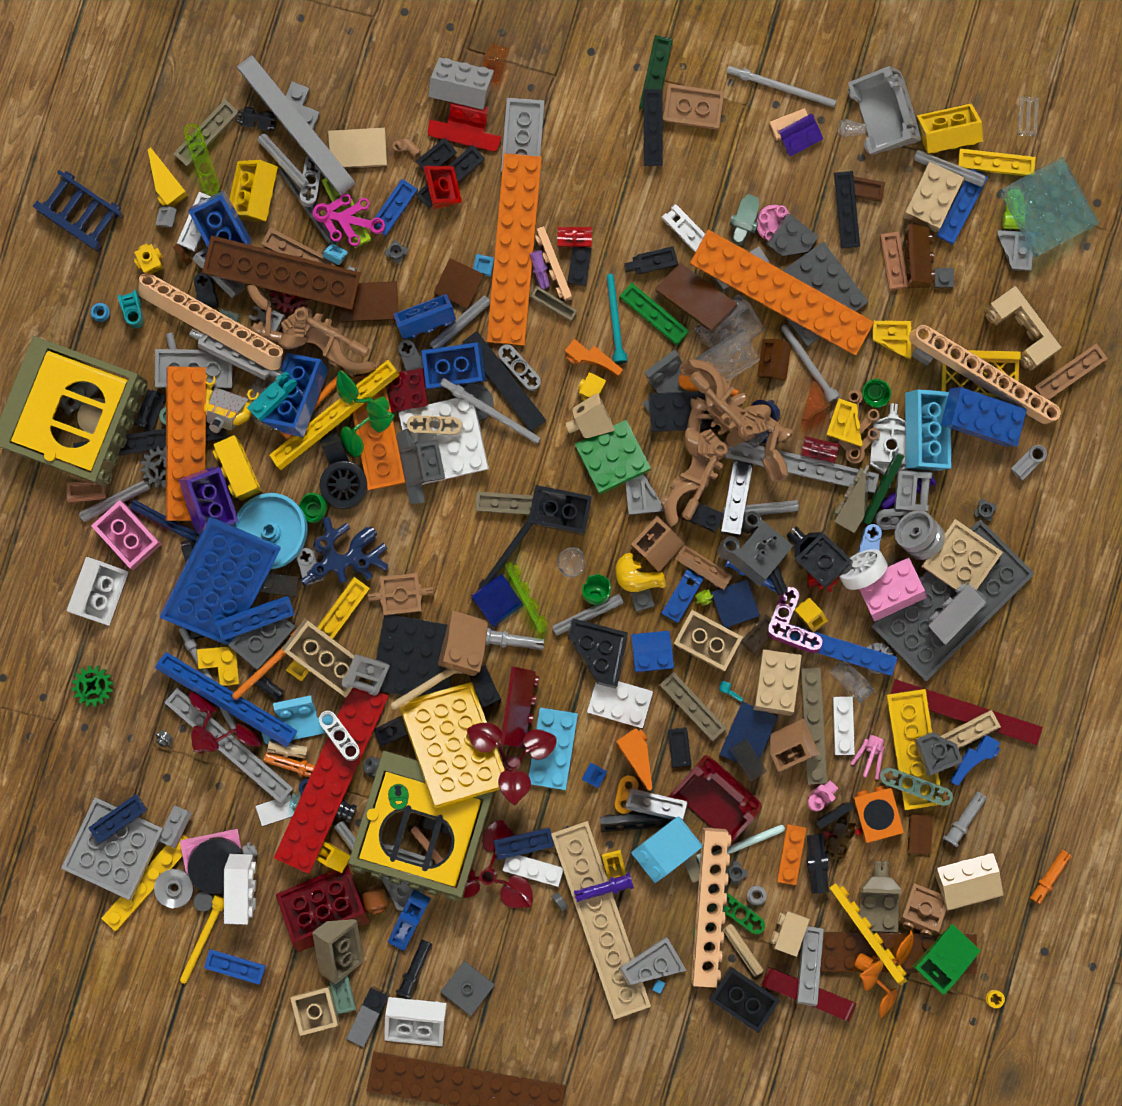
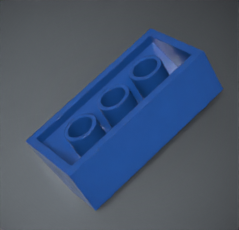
M290 353L286 354L280 371L290 374L289 380L295 379L297 385L288 394L289 396L262 421L264 424L289 435L304 437L329 370L321 359Z

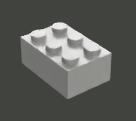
M439 57L430 79L428 97L483 110L491 91L494 70Z

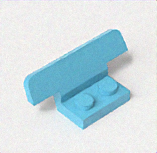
M311 696L273 703L278 719L298 731L293 740L325 733L319 723V718H317L315 703ZM325 716L322 720L325 725H331L334 721L331 716ZM262 733L264 742L266 744H269V740L276 741L271 737L267 736L266 734Z

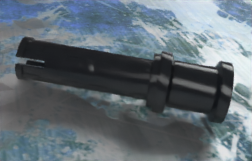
M421 939L407 973L402 975L403 980L399 989H396V993L409 999L412 998V991L415 984L419 983L418 976L433 945L432 943Z

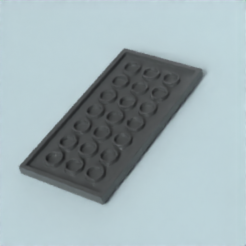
M981 519L970 530L1003 553L977 589L986 597V603L946 645L929 627V618L935 611L939 613L944 608L942 604L949 597L953 598L957 593L955 592L956 590L928 571L920 578L927 598L883 617L871 626L925 682L1035 574Z

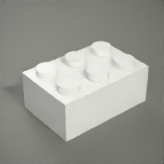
M230 854L224 868V924L248 925L249 919L253 918V913L256 909V898H253L256 891V880H253L256 873V862H253V855Z

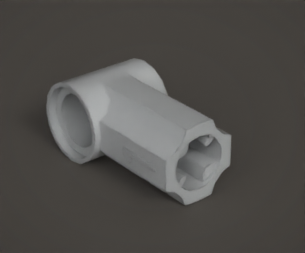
M1041 445L1031 447L1011 468V471L1019 479L1024 480L1040 462L1045 460L1047 456L1046 449ZM1034 449H1038L1041 452L1040 459H1035L1032 456Z

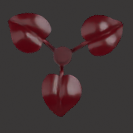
M191 689L189 690L191 704L198 711L207 714L203 726H194L191 730L194 752L204 754L206 751L215 752L219 748L218 742L233 733H236L238 740L246 745L262 747V741L255 729L243 722H238L235 725L236 729H232L216 739L205 728L211 713L217 712V705Z
M483 722L474 724L467 729L470 742L477 751L488 753L493 751L495 746L498 747L505 770L499 775L498 785L504 797L514 806L529 792L531 787L530 777L525 772L519 771L523 758L530 752V756L534 760L545 759L553 752L557 742L555 735L544 730L534 729L529 731L523 739V744L527 749L520 758L515 756L506 758L502 746L498 742L502 736L498 726Z
M503 820L493 822L484 832L482 838L483 847L487 851H494L489 866L481 872L480 876L475 877V871L471 868L463 898L472 897L479 892L480 884L477 880L481 881L484 885H491L495 882L496 884H505L500 891L501 900L505 905L511 908H530L533 903V892L529 882L519 875H513L508 882L497 879V871L493 868L496 859L493 840L513 836V832ZM464 866L461 867L460 874H459V877H458V880H457V884H456V887H454V888H457V887H458V883H459V880H460V877H461V873H462V870H463V867H464Z

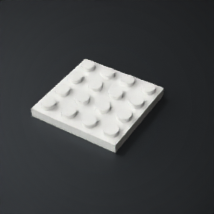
M459 397L399 412L402 430L408 429L407 421L414 415L456 417L463 423V430L457 435L411 432L413 445L438 440L445 474L444 479L425 482L421 485L489 469L476 407ZM416 419L415 423H412V426L415 427V430L417 429V426H424V430H427V419H425V423H420ZM433 420L430 423V428L433 431L439 429L440 422ZM443 420V431H445V427H450L453 431L455 428H458V424L453 421V424H445L446 420Z

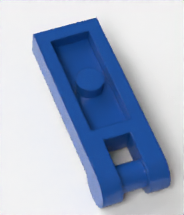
M689 567L661 613L676 623L681 619L704 579L703 576L692 572L693 570ZM688 578L695 582L693 587L686 584Z

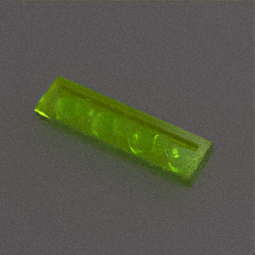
M512 562L506 564L505 567L539 633L546 632L548 623L544 615L539 616L537 612L539 606L535 598L531 600L528 594L531 590L527 582L522 583L519 577L522 573L518 565L513 566Z

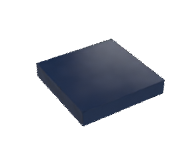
M748 580L727 586L724 590L719 589L711 592L721 623L725 628L760 616Z

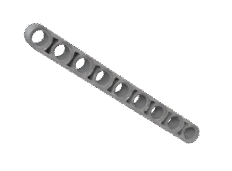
M251 55L236 66L242 76L341 196L356 183L256 59Z

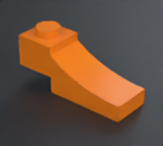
M574 339L565 349V354L567 355L565 358L573 365L575 363L578 365L581 363L595 365L610 372L617 378L623 373V369L596 346H593L589 351Z

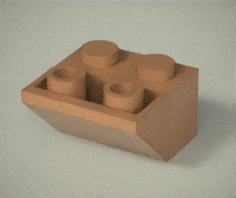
M656 517L632 542L630 547L659 572L682 548L684 543L659 517Z
M804 719L770 734L771 756L778 772L820 754Z

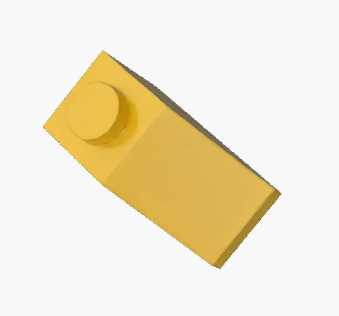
M324 840L316 860L342 873L351 855Z

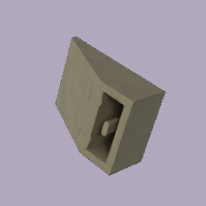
M867 464L864 469H859L853 481L855 485L850 484L843 497L846 500L840 501L834 513L836 515L834 522L853 533L857 530L868 508L869 465Z

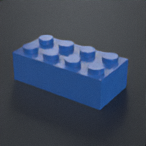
M962 387L950 388L941 426L1005 447L1018 446L1027 409Z

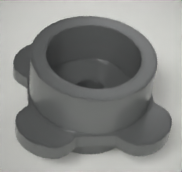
M393 241L389 249L385 250V255L391 257L395 263H400L403 255L408 253L407 248L402 247L398 241Z
M985 499L979 500V506L974 511L975 516L983 517L986 521L992 520V514L997 508L996 505L986 502Z
M161 730L159 733H155V741L160 746L171 747L173 738L167 732Z
M374 756L367 758L363 764L364 772L375 777L381 759H375Z
M734 861L733 865L730 868H726L725 871L735 885L739 884V880L748 875L747 870H744L738 861Z

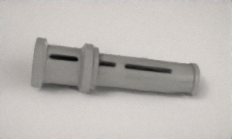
M488 628L485 645L496 644L501 645L502 648L509 645L543 651V645H537L536 643L544 644V639L508 634L505 630L498 632Z
M976 792L959 820L952 823L953 827L947 836L943 837L946 842L958 848V842L962 836L968 833L967 827L985 800H987V797L981 796L980 792Z

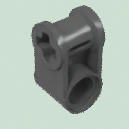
M410 340L400 342L398 350L406 371L423 368V360L418 354L414 343ZM405 345H408V347H412L410 349L409 354H407L406 351L402 352L403 350H405Z

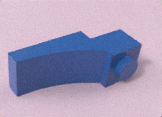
M985 735L982 737L976 750L967 748L962 757L963 762L958 764L949 782L959 786L965 775L976 764L984 759L991 760L992 757L995 758L1000 751L998 747L1000 742Z
M415 889L413 890L387 941L388 943L405 951L431 900L430 897Z

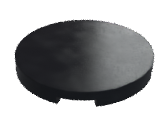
M223 837L209 838V840L195 846L187 862L188 875L192 883L206 893H224V868L230 854H244L241 848L234 841Z

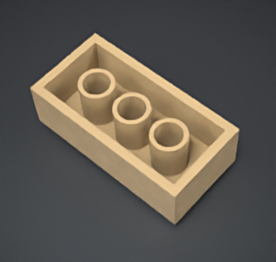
M304 619L282 650L346 697L353 687H343L342 679L347 675L354 655L308 620ZM356 676L355 680L358 681L361 677Z

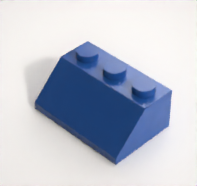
M447 294L393 314L402 338H407V340L417 337V334L421 332H431L437 326L450 325L453 323V320H456Z

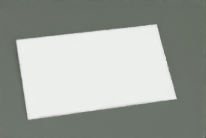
M288 795L282 803L275 799L256 806L262 826L291 817L295 811L291 795Z

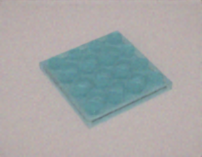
M1063 157L999 190L1035 257L1099 224Z

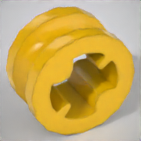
M991 990L986 995V1002L993 1008H999L1004 1004L1005 997L1000 991ZM993 994L1000 997V1001L997 1000L998 1004L991 1001Z

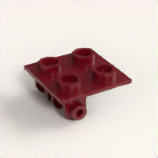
M423 368L398 372L400 375L388 384L391 412L428 406Z

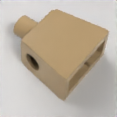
M598 393L573 407L572 411L575 419L565 423L569 433L580 429L584 438L614 431L611 418Z

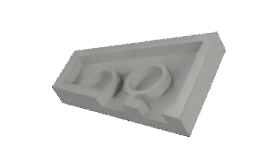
M664 937L618 968L628 985L687 971L667 937Z

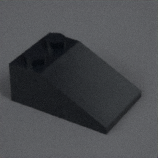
M535 485L528 523L584 536L592 496Z

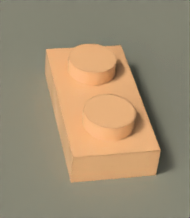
M805 108L769 123L776 141L781 139L778 133L779 130L807 116Z

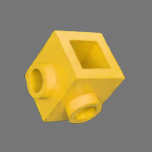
M144 244L134 252L137 257L134 261L138 269L142 268L144 273L153 274L164 268L160 261L163 256L159 248L155 249L152 244Z

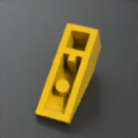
M150 147L148 154L155 190L159 194L157 199L163 207L167 205L173 208L188 195Z

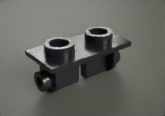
M244 107V109H240L237 112L242 114L237 119V123H240L241 126L254 128L255 121H257V129L269 132L275 130L276 123H273V121L277 117L273 115V112L262 111L260 113L256 112L252 107Z
M148 389L135 425L153 431L166 395Z

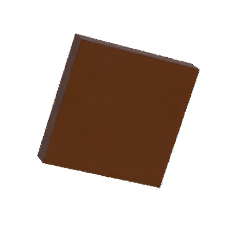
M449 258L434 293L440 296L447 294L449 300L469 309L485 274Z

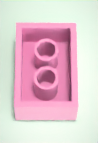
M121 500L91 525L125 564L133 570L162 545Z
M909 558L887 567L885 573L876 582L859 589L874 622L927 598L926 592Z

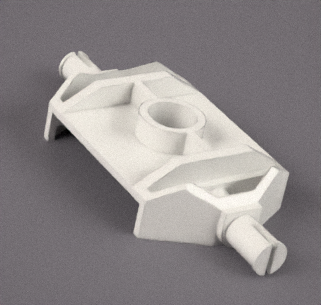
M893 403L890 404L888 417L873 423V428L879 430L880 437L872 442L869 465L882 473L883 476L897 451L905 456L898 470L906 469V421L898 417V404L894 405ZM873 431L872 437L874 438L877 436V431ZM894 440L897 444L896 449H888L886 442Z

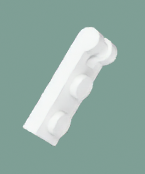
M675 204L671 207V211L668 214L665 213L661 218L695 252L705 233ZM675 216L680 218L677 222L673 220Z

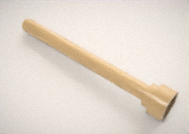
M452 669L444 670L392 702L391 708L395 710L454 673L461 674V672Z

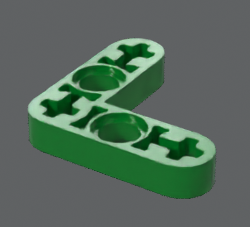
M726 893L727 897H729V903L734 905V902H736L738 905L733 908L732 913L728 912L731 908L725 905L722 912H725V917L729 915L754 934L762 933L765 929L764 920L733 896ZM713 903L707 911L713 912L716 909V904ZM738 908L746 910V916L743 919H738L735 915ZM750 913L754 915L751 917L753 921H761L760 926L762 927L760 930L758 928L753 930V925L750 922L747 925L744 924L749 918ZM708 923V925L715 927L714 923Z

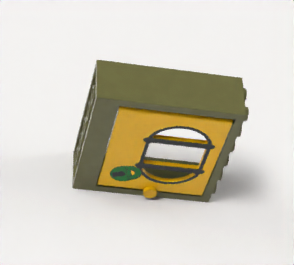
M383 751L348 864L354 872L364 874V871L371 873V877L382 880L383 877L390 878L389 881L397 885H401L403 882L408 884V888L417 891L423 888L427 889L428 894L439 896L440 893L446 895V899L457 902L458 899L462 900L495 791L434 808L418 761ZM384 771H387V772L385 773V776H384V780H383V783H382V786H381V789H380V792H379V796H378V799H377V802H376V805H375V809H373V806H374V803H375V800H376V796H377V793H378V790H379V787H380V784H381V780H382ZM483 800V804H482V807H481V810H480V814H479V817H478V820H477V824H476V827H475V830H474V833H473V837H472V840H471V843H470V847H469V850H468V853H467V857H466V860H465V863H464V867H463V870H462V873H461V877H460V880H459V883H458V887H457V888H454V887H456V884H457V880H458V877H459V874H460V870H461V867H462V864H463V860H464V857H465V854H466V850H467V847H468V844H469V840H470V837H471V834H472V830H473V827H474V824H475V821H476V817H477V814H478V811H479V807H480L481 801ZM404 811L392 853L389 854L382 842L383 827L392 815ZM410 813L436 820L423 864L397 857ZM369 820H371V821H370L369 828H368V831H367V834H366V838H365V841H364V844H363V847H362V850H361L360 857H359V859H357V858H358V855H359V851H360L361 845H362V842H363V838H364V835H365V832H366V829H367V826H368V822H369ZM445 823L452 838L450 851L444 860L430 866L441 825Z

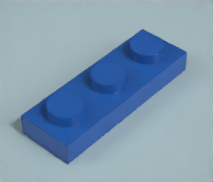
M401 179L375 217L381 218L384 221L385 230L381 234L385 237L418 192L417 188ZM376 224L374 226V229L379 230L381 228L380 224Z
M209 949L204 968L260 985L266 965Z

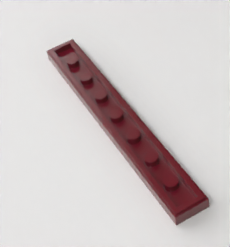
M894 679L890 694L925 688ZM926 689L929 711L962 722H969L990 711L989 709ZM993 711L1001 726L993 732L1033 745L1038 744L1042 726Z

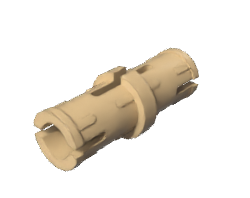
M269 740L267 752L281 754L284 757L294 756L305 759L307 747L293 744L285 747L279 742Z

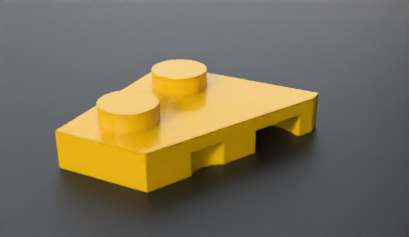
M842 399L837 400L826 436L859 447L862 446L857 404Z

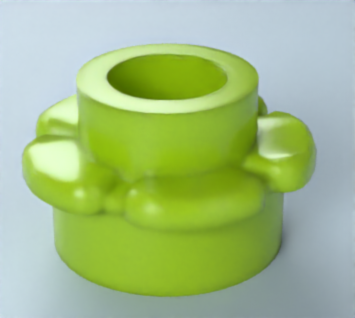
M709 590L699 592L695 595L696 603H700L701 606L711 603L713 594Z

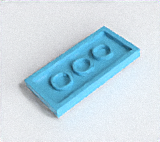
M540 708L536 729L555 735L557 742L553 752L545 759H531L529 772L531 785L566 790L578 713Z

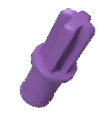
M534 251L530 253L534 267L533 273H536L539 287L546 289L550 286L546 272L548 268L545 266L542 251Z

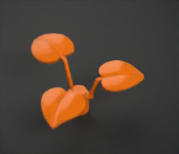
M910 931V934L899 946L896 958L893 959L895 964L902 965L910 956L914 944L912 931ZM861 953L856 959L855 967L863 971L860 977L863 981L864 989L869 991L877 983L886 992V996L882 999L879 1008V1018L882 1019L895 1003L897 990L893 988L890 991L878 979V975L883 968V961L876 956L871 958Z

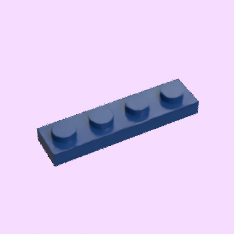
M964 181L936 237L952 245L954 244L983 186L980 187Z
M285 596L217 620L215 624L221 641L295 614L289 597Z

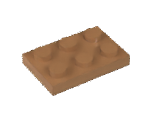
M668 83L663 122L719 130L724 92Z

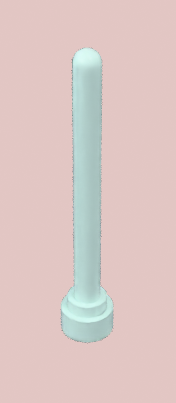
M779 825L732 844L730 847H727V854L785 831V827ZM720 850L715 851L712 854H717L720 852ZM701 853L696 855L699 865Z

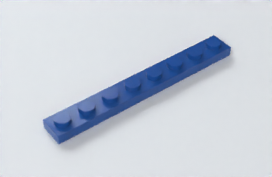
M165 652L155 666L157 670L285 747H288L298 732L246 699L240 697L238 700H234L232 698L234 692Z

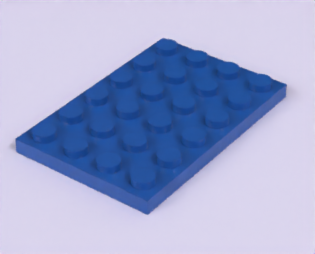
M209 516L160 613V618L229 645L235 636L221 641L215 621L250 609L281 550L280 546Z

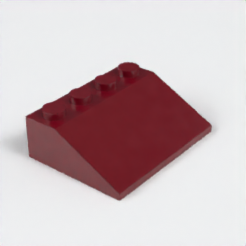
M511 666L501 745L525 748L523 739L527 734L528 725L532 726L534 714H530L531 706L535 707L536 695H533V689L538 687L539 676H535L536 671Z
M348 864L342 873L332 870L276 894L291 942L298 952L315 946L312 933L327 921L355 919L358 927L370 922Z

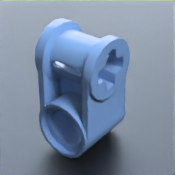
M871 524L864 528L858 553L869 549H880L882 531L878 525ZM874 528V532L877 535L870 538V534H867V531Z

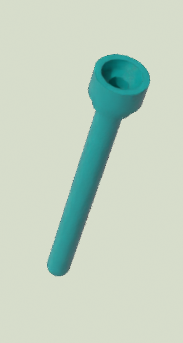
M610 273L607 275V286L615 345L612 360L616 364L628 362V357L622 348L614 275Z

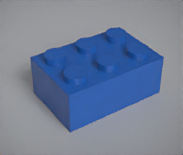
M225 190L192 206L188 211L207 247L209 246L211 236L250 245L252 240Z
M478 342L421 350L426 389L445 388L440 385L443 378L454 385L486 382L482 345Z

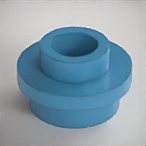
M97 303L91 308V317L95 321L104 322L109 318L110 310L107 305ZM99 310L104 311V314L102 316H98L97 313Z

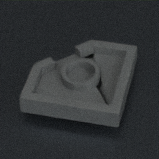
M787 214L766 245L780 256L809 251L818 235L791 214Z
M934 732L914 739L927 776L963 762L957 744L940 737V735Z

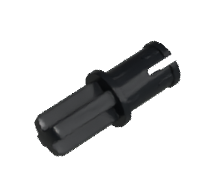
M253 670V671L251 672V674L249 675V678H250L257 670ZM262 676L255 683L262 688V692H267L277 701L285 693L284 690L272 682V679H267L265 676Z

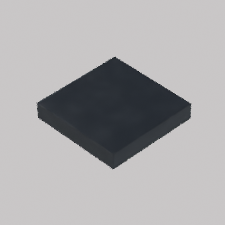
M844 802L815 820L814 824L817 829H822L852 810L853 806L850 802Z

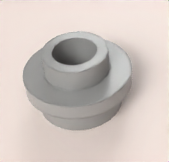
M753 886L747 892V899L753 905H761L766 900V891L761 886ZM754 892L760 893L759 899H754Z

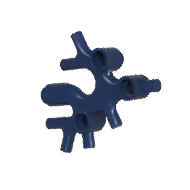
M330 517L323 518L325 535L318 537L313 543L314 551L323 554V560L314 564L307 572V575L301 579V582L306 586L311 581L315 582L322 579L330 571L337 573L339 583L347 582L345 569L348 566H351L354 572L362 573L368 581L373 577L368 570L369 565H375L386 571L389 565L380 560L379 555L388 548L382 543L369 554L365 555L362 553V549L375 540V536H377L375 529L370 526L365 527L353 537L346 554H338L334 549V542L338 537L347 532L350 527L345 523L338 529H334ZM321 541L325 543L324 547L321 546ZM358 562H363V566H360ZM317 568H320L322 573H318Z

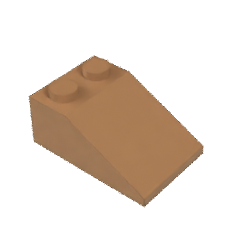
M452 610L437 665L471 676L479 673L485 651L488 621Z

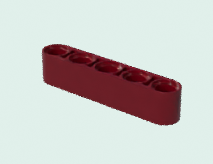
M768 967L761 985L797 1000L798 978ZM819 988L817 1006L812 1007L850 1022L857 1003Z

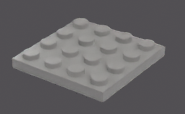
M95 797L61 869L128 900H132L164 829L138 817L102 844H98L88 827L117 807Z

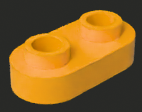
M629 775L624 776L620 780L615 799V808L622 814L632 811L621 807V801H628L631 790L625 787V783L630 781L632 783L631 789L638 790L637 779Z

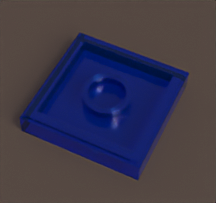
M503 574L471 595L492 627L524 606Z

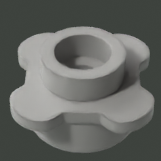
M249 842L243 846V853L245 855H253V861H255V857L258 856L255 845Z

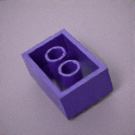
M210 467L178 480L196 534H201L209 516L229 525L239 522L221 467Z

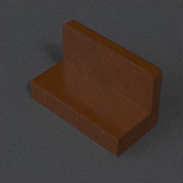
M762 339L757 377L786 381L791 344L779 339Z
M909 814L907 853L931 854L932 816Z

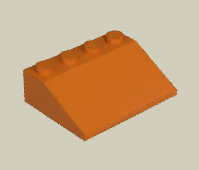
M635 728L615 743L646 790L650 791L652 789L648 748L645 742L648 738L642 729L638 731Z

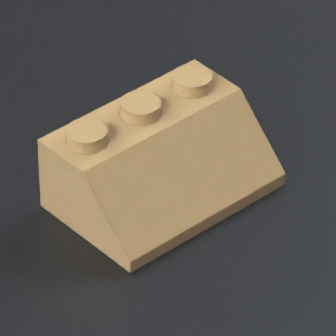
M993 853L939 867L936 870L935 876L947 911L1003 896L1000 872Z

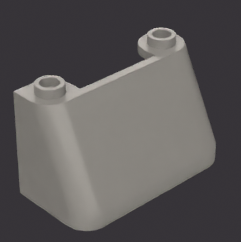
M888 66L848 82L849 96L859 103L869 137H866L864 146L869 154L874 155L921 141V133L900 70Z

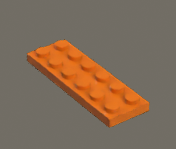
M369 374L356 376L354 378L352 377L350 379L355 383V385H357ZM385 386L372 399L385 397L389 402L388 412L392 413L387 386ZM364 403L353 412L355 427L368 417L366 410L368 403ZM369 420L356 431V434L362 439L364 446L361 459L367 478L368 491L406 483L394 421L385 431L379 433L371 427Z

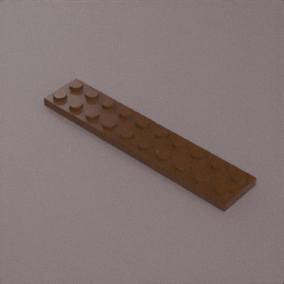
M374 1051L366 1091L448 1106H562L566 1085Z

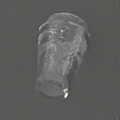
M845 118L844 120H839L837 127L838 135H841L843 138L865 135L867 130L866 124Z

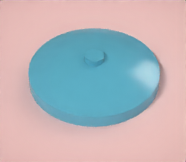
M278 493L261 494L246 502L237 513L239 522L234 523V527L280 546L281 550L271 569L287 565L301 552L307 538V521L302 509L292 499Z

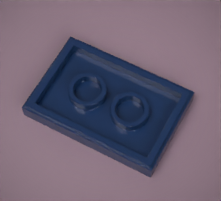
M742 701L719 755L755 770L778 717L768 712L753 710L754 706Z

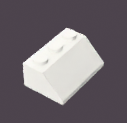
M86 557L67 611L109 626L129 572Z
M388 997L384 1041L443 1046L446 1003Z

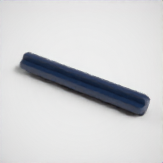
M136 500L132 501L130 505L131 510L196 543V537L199 534H196L195 531L176 521H167L165 515Z

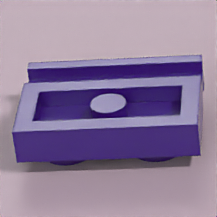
M809 114L778 131L790 157L823 140L813 114Z

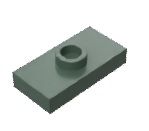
M349 975L345 976L337 984L329 980L337 1015L357 1010Z

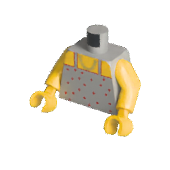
M207 374L204 413L207 415V422L210 423V430L215 433L220 432L221 428L233 430L236 425L238 426L248 421L252 413L247 407L260 393L257 392L256 396L252 398L254 390L250 389L247 393L248 402L247 398L218 388L212 390V386L216 384V378L214 376L213 382L208 383Z

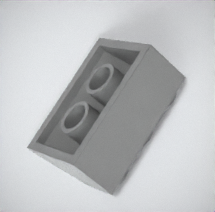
M970 582L966 585L962 583L955 591L957 594L953 598L949 597L942 604L944 608L939 613L935 611L929 618V627L945 645L986 603V597Z

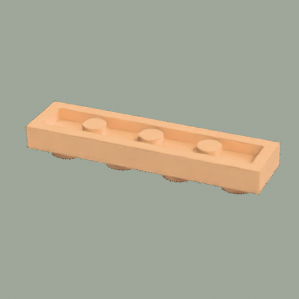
M544 226L537 229L538 235H535L538 246L542 245L544 249L542 255L545 263L550 264L551 270H549L551 279L552 281L556 280L558 284L556 288L559 298L563 297L564 302L572 300V295Z

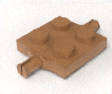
M418 573L380 577L379 593H368V597H373L368 598V601L380 600L383 606V615L422 612V596L434 595V592L431 591L433 587L421 588Z

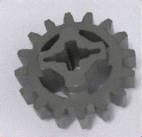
M157 446L156 451L152 448L149 449L150 455L144 454L146 460H141V464L145 465V467L140 468V471L145 472L143 479L149 478L148 484L155 482V487H158L159 483H161L163 488H165L166 478L162 479V476L166 474V469L163 468L160 475H158L159 470L156 465H159L162 459H164L163 463L164 467H166V446L163 450H160V447ZM161 454L157 460H150L155 455ZM148 468L153 469L156 474L155 477L150 474Z

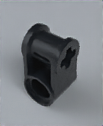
M202 272L198 273L194 278L196 300L211 308L219 307L212 278L209 275L202 274ZM203 278H205L208 281L205 282V286L199 284L202 282Z

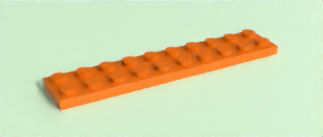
M504 153L487 343L525 346L532 272L530 253L534 250L541 156Z
M709 229L706 231L689 262L690 265L854 356L857 355L874 321Z

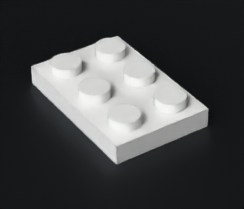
M619 681L616 689L595 683L587 713L643 729L653 691Z

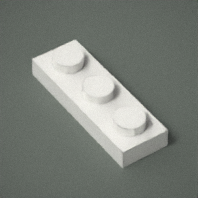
M199 192L194 205L211 196ZM189 214L177 243L184 248L196 252L202 236Z
M833 697L834 755H855L853 697Z
M517 855L506 858L503 871L559 887L563 868Z

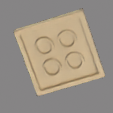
M954 519L945 532L942 548L933 557L926 559L921 567L954 590L962 583L966 585L968 582L978 589L1003 552Z

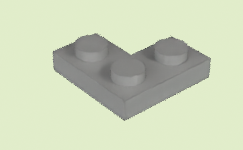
M291 82L286 97L314 130L320 112L304 106L310 89Z

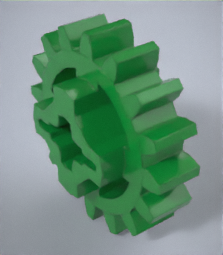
M89 665L87 671L81 668L82 674L76 673L75 676L78 679L72 680L76 687L71 688V690L77 692L74 698L80 697V704L86 701L87 707H90L91 703H93L94 707H98V702L104 705V699L111 698L108 693L114 692L110 688L111 685H114V682L109 681L112 675H105L107 670L102 669L100 671V666H96L93 670V667ZM96 673L93 678L86 677L89 674ZM103 680L105 682V690L102 687ZM81 683L83 684L84 688L83 692L81 691ZM90 683H95V690L91 689ZM94 694L100 696L96 699H89Z

